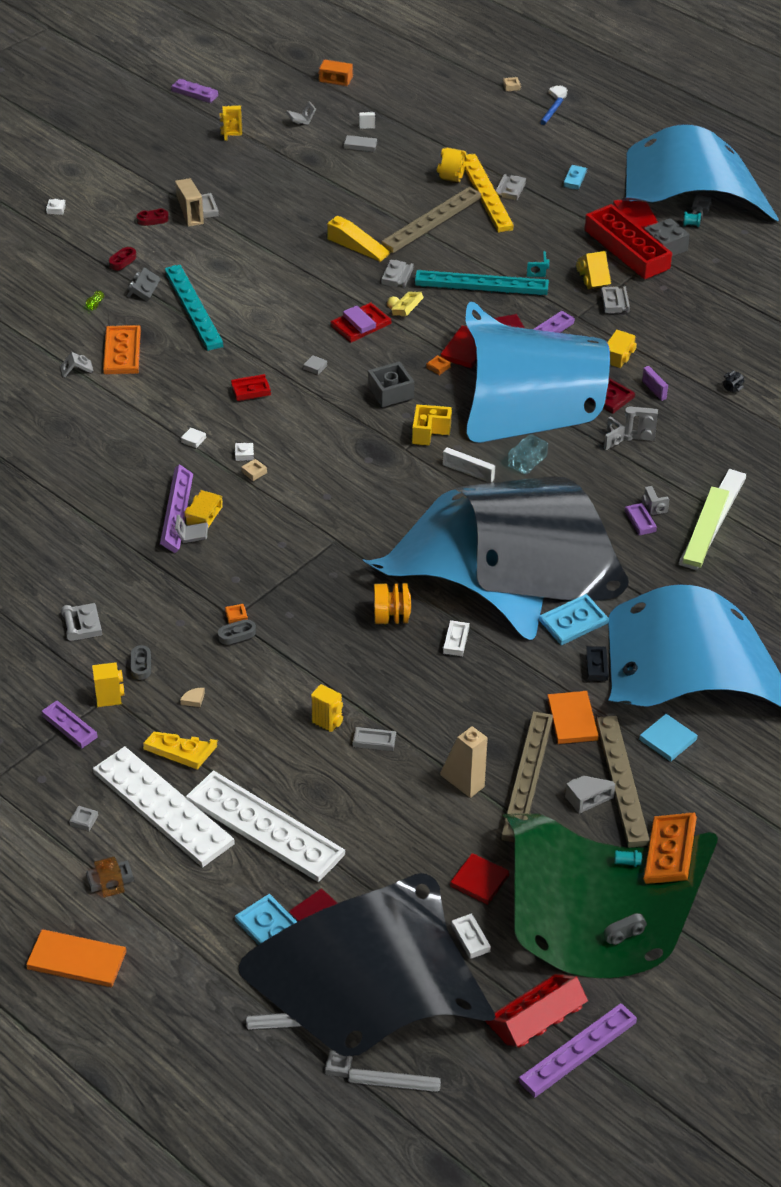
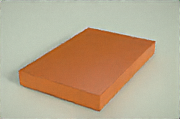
M587 691L548 694L547 700L550 713L553 715V725L558 744L598 740V732Z

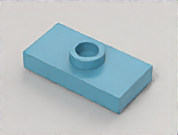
M572 165L565 178L563 187L579 190L587 168Z

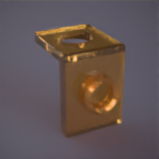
M110 857L95 861L94 866L100 878L103 897L125 892L121 870L116 858ZM110 880L118 881L117 888L113 890L107 889L106 884Z

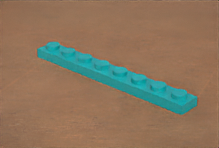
M173 265L165 268V274L206 350L209 351L223 347V341L182 266Z
M417 270L415 285L548 295L549 280Z

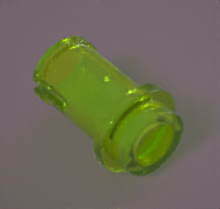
M97 290L92 297H89L86 300V307L90 310L97 309L99 303L105 297L103 292Z

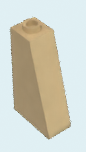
M191 178L176 180V195L187 225L204 224L203 203L200 192Z
M473 726L458 736L440 773L443 778L469 798L485 787L487 737Z

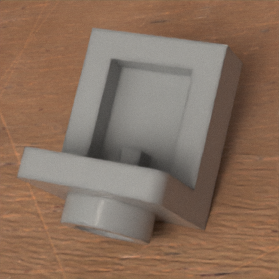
M652 486L645 487L642 503L647 507L649 514L667 513L669 498H658Z

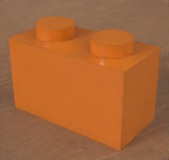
M324 60L319 68V82L348 86L353 77V64Z

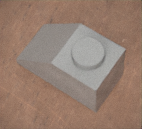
M582 776L566 784L565 797L580 814L614 798L615 783L613 781Z

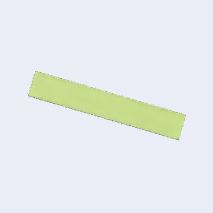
M711 487L684 555V564L701 568L727 502L728 490Z

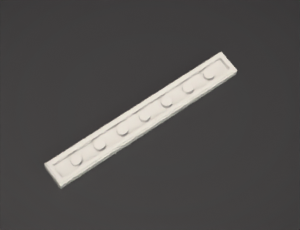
M729 469L719 487L720 489L728 490L729 496L711 543L746 479L745 473ZM687 546L682 557L680 558L679 565L697 570L698 567L683 563V558L688 548Z

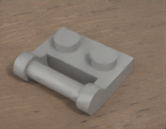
M627 407L625 409L627 417L624 440L640 439L655 441L658 409ZM635 416H639L638 430H632Z
M95 603L75 607L66 605L61 608V614L66 622V636L68 640L74 641L102 635ZM78 616L80 630L75 629L72 617Z

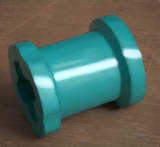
M684 212L683 226L696 225L700 227L701 213L688 214Z

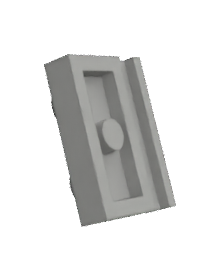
M504 174L496 189L497 195L517 201L526 184V178L512 175L507 177Z
M390 260L382 277V284L395 287L401 285L402 288H405L413 271V263L407 265L406 262Z
M626 286L623 289L618 287H602L601 294L605 313L630 311Z

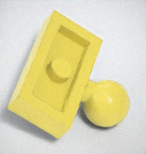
M407 292L401 300L397 297H390L387 301V306L391 308L393 315L407 316L423 299L422 292Z

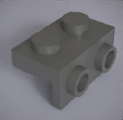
M144 267L141 272L137 271L132 280L135 282L132 281L129 284L127 297L130 298L132 293L147 302L161 278Z

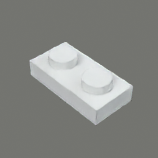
M450 620L443 654L463 656L469 632V623Z
M472 913L452 920L451 926L470 959L490 952L491 946Z

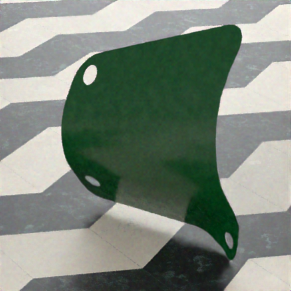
M514 813L503 815L507 818L515 835V934L524 948L560 970L590 978H619L644 972L657 967L672 954L717 845L718 837L715 833L707 832L694 836L688 880L646 884L644 874L649 847L628 848L595 842L577 835L555 820L542 814ZM514 815H525L528 819L521 820ZM637 850V852L642 854L641 865H637V867L614 863L615 851L634 852ZM633 914H641L647 924L641 934L628 937L619 944H609L603 936V931L609 925ZM536 935L542 936L547 941L548 950L539 948L535 942ZM657 948L663 950V955L653 961L645 959L646 953L650 950Z

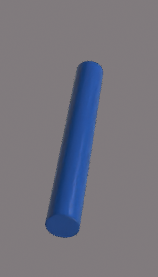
M561 97L557 98L540 121L542 125L548 122L563 102Z

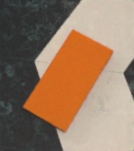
M140 325L106 326L104 374H139Z
M695 812L654 816L644 874L646 884L688 880L697 818Z
M42 929L26 965L29 970L112 987L127 951L126 947Z

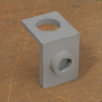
M308 101L302 114L288 110L286 114L297 124L309 125L316 108ZM311 108L310 114L307 115V110Z
M73 352L69 354L60 366L63 377H66L74 366L90 373L94 371L91 360Z
M611 416L608 417L607 431L609 433L605 435V450L622 442L625 427ZM612 424L617 427L615 430H613Z
M177 515L175 530L182 542L188 543L207 539L208 524L201 523L186 526L181 516Z

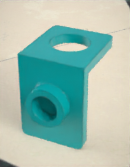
M543 251V262L527 263V277H546V269H549V259H546V251ZM537 266L540 268V271L533 273L531 268Z

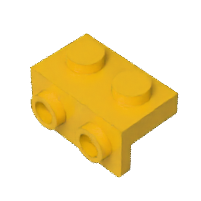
M241 105L222 106L223 113H220V122H223V126H220L221 135H224V141H227V136L242 135Z

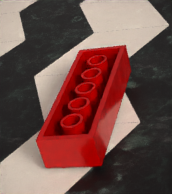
M612 204L586 214L585 231L643 279L650 278L671 268L672 252Z

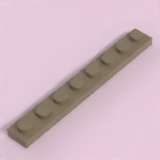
M471 187L466 188L382 240V246L392 253L398 251L481 199V193Z
M533 711L507 814H530L553 721V715ZM514 815L521 820L528 819L525 815ZM506 818L501 840L515 843L514 831Z
M617 716L597 717L596 724L610 779L615 783L614 794L628 848L649 846L650 840Z

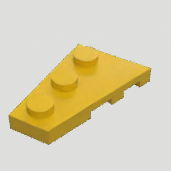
M153 732L143 743V749L198 770L215 750L218 740L210 739V742L199 741L198 737H191L190 740L182 739L176 734Z

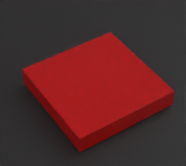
M472 853L452 879L450 887L488 905L509 877L510 871Z

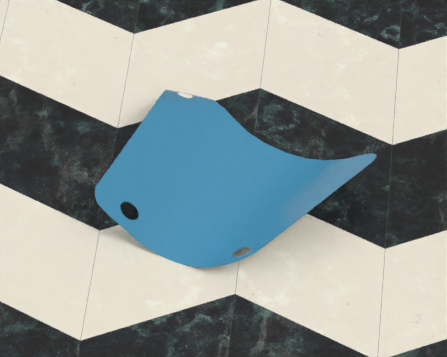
M694 125L668 127L635 143L627 151L626 198H622V201L655 202L688 191L717 190L745 198L757 205L774 220L779 221L740 156L725 141L705 128ZM656 139V142L651 146H644L649 140ZM724 145L728 146L735 154L731 153Z
M469 302L466 308V324L475 339L477 348L476 389L467 424V435L471 441L481 443L590 422L600 414L605 404L610 368V349L605 340L595 337L507 326L485 313L475 302ZM473 310H476L479 313V315L481 316V320H477L473 317ZM588 340L597 341L599 343H591L588 342ZM588 398H593L596 403L595 410L592 413H587L584 409V403Z
M463 488L464 490L470 491L476 490L473 488ZM457 490L448 491L438 497L388 555L374 560L362 559L370 566L387 575H430L460 583L492 602L524 638L532 640L537 634L544 597L486 591L480 586L477 580L478 530L476 516L467 496L464 495L460 499L452 500L455 495L461 493ZM493 549L489 550L486 554V561L489 566H495L498 562L497 552ZM371 564L383 566V568L380 569Z
M693 585L665 586L618 605L610 613L608 618L612 690L607 701H630L632 705L648 707L689 692L728 689L763 697L781 707V674L747 617L736 606L719 594ZM641 602L646 604L645 608L639 613L632 614L630 612L634 605ZM731 609L740 613L744 620L737 618L731 612ZM628 662H635L638 666L637 671L633 675H625L623 667ZM628 667L627 669L632 671L633 667Z

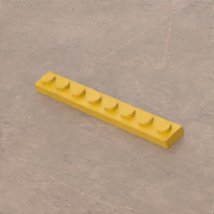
M467 154L466 157H463V160L466 162L465 171L475 190L481 193L480 200L497 232L513 230L514 225L476 154Z

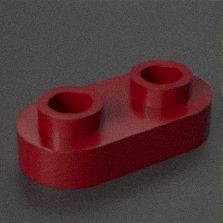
M162 208L149 211L143 210L136 216L137 223L141 226L163 224L169 220L168 211Z
M124 247L109 258L110 268L119 271L136 259V250L133 247Z

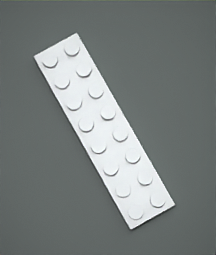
M123 747L93 768V773L202 868L235 844L233 837L128 748Z
M212 771L186 796L198 809L317 882L345 856V849L215 771Z

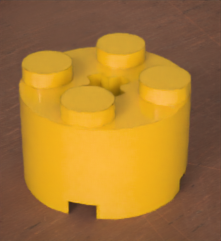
M448 147L442 149V162L438 164L437 173H439L441 179L460 182L459 178L463 177L466 162L463 160V157H466V151Z

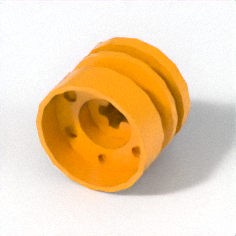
M402 583V592H398V584H394L393 592H389L387 584H374L375 624H388L390 615L394 616L395 624H399V615H403V624L408 623L411 613V594L408 584Z

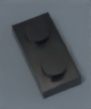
M586 646L588 681H608L606 647Z

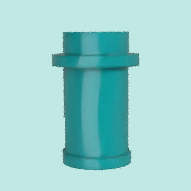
M637 850L634 852L615 851V864L634 865V867L641 865V852H637Z

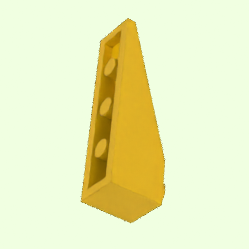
M336 216L327 223L328 240L379 262L390 254L389 250L349 220Z

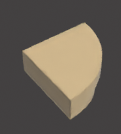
M195 688L186 692L180 700L181 705L201 707L205 688Z

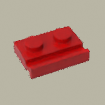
M265 374L231 380V386L237 401L271 395V389Z

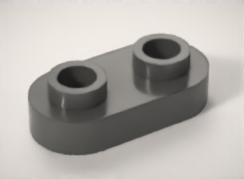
M241 620L222 626L218 630V639L222 644L230 645L252 638L256 634V625L251 620Z
M144 645L136 646L131 650V673L134 678L139 680L146 679L151 675V651Z
M633 914L606 927L603 931V936L609 944H619L628 937L641 934L647 923L641 914Z

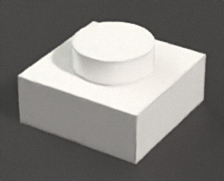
M49 199L47 214L63 215L65 200Z
M235 443L236 461L254 460L253 443Z

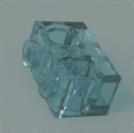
M530 434L509 451L508 466L525 475L528 474L547 457L548 442Z

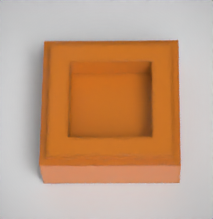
M438 355L426 363V368L438 375H441L451 367V362Z
M244 604L225 607L228 624L248 620Z

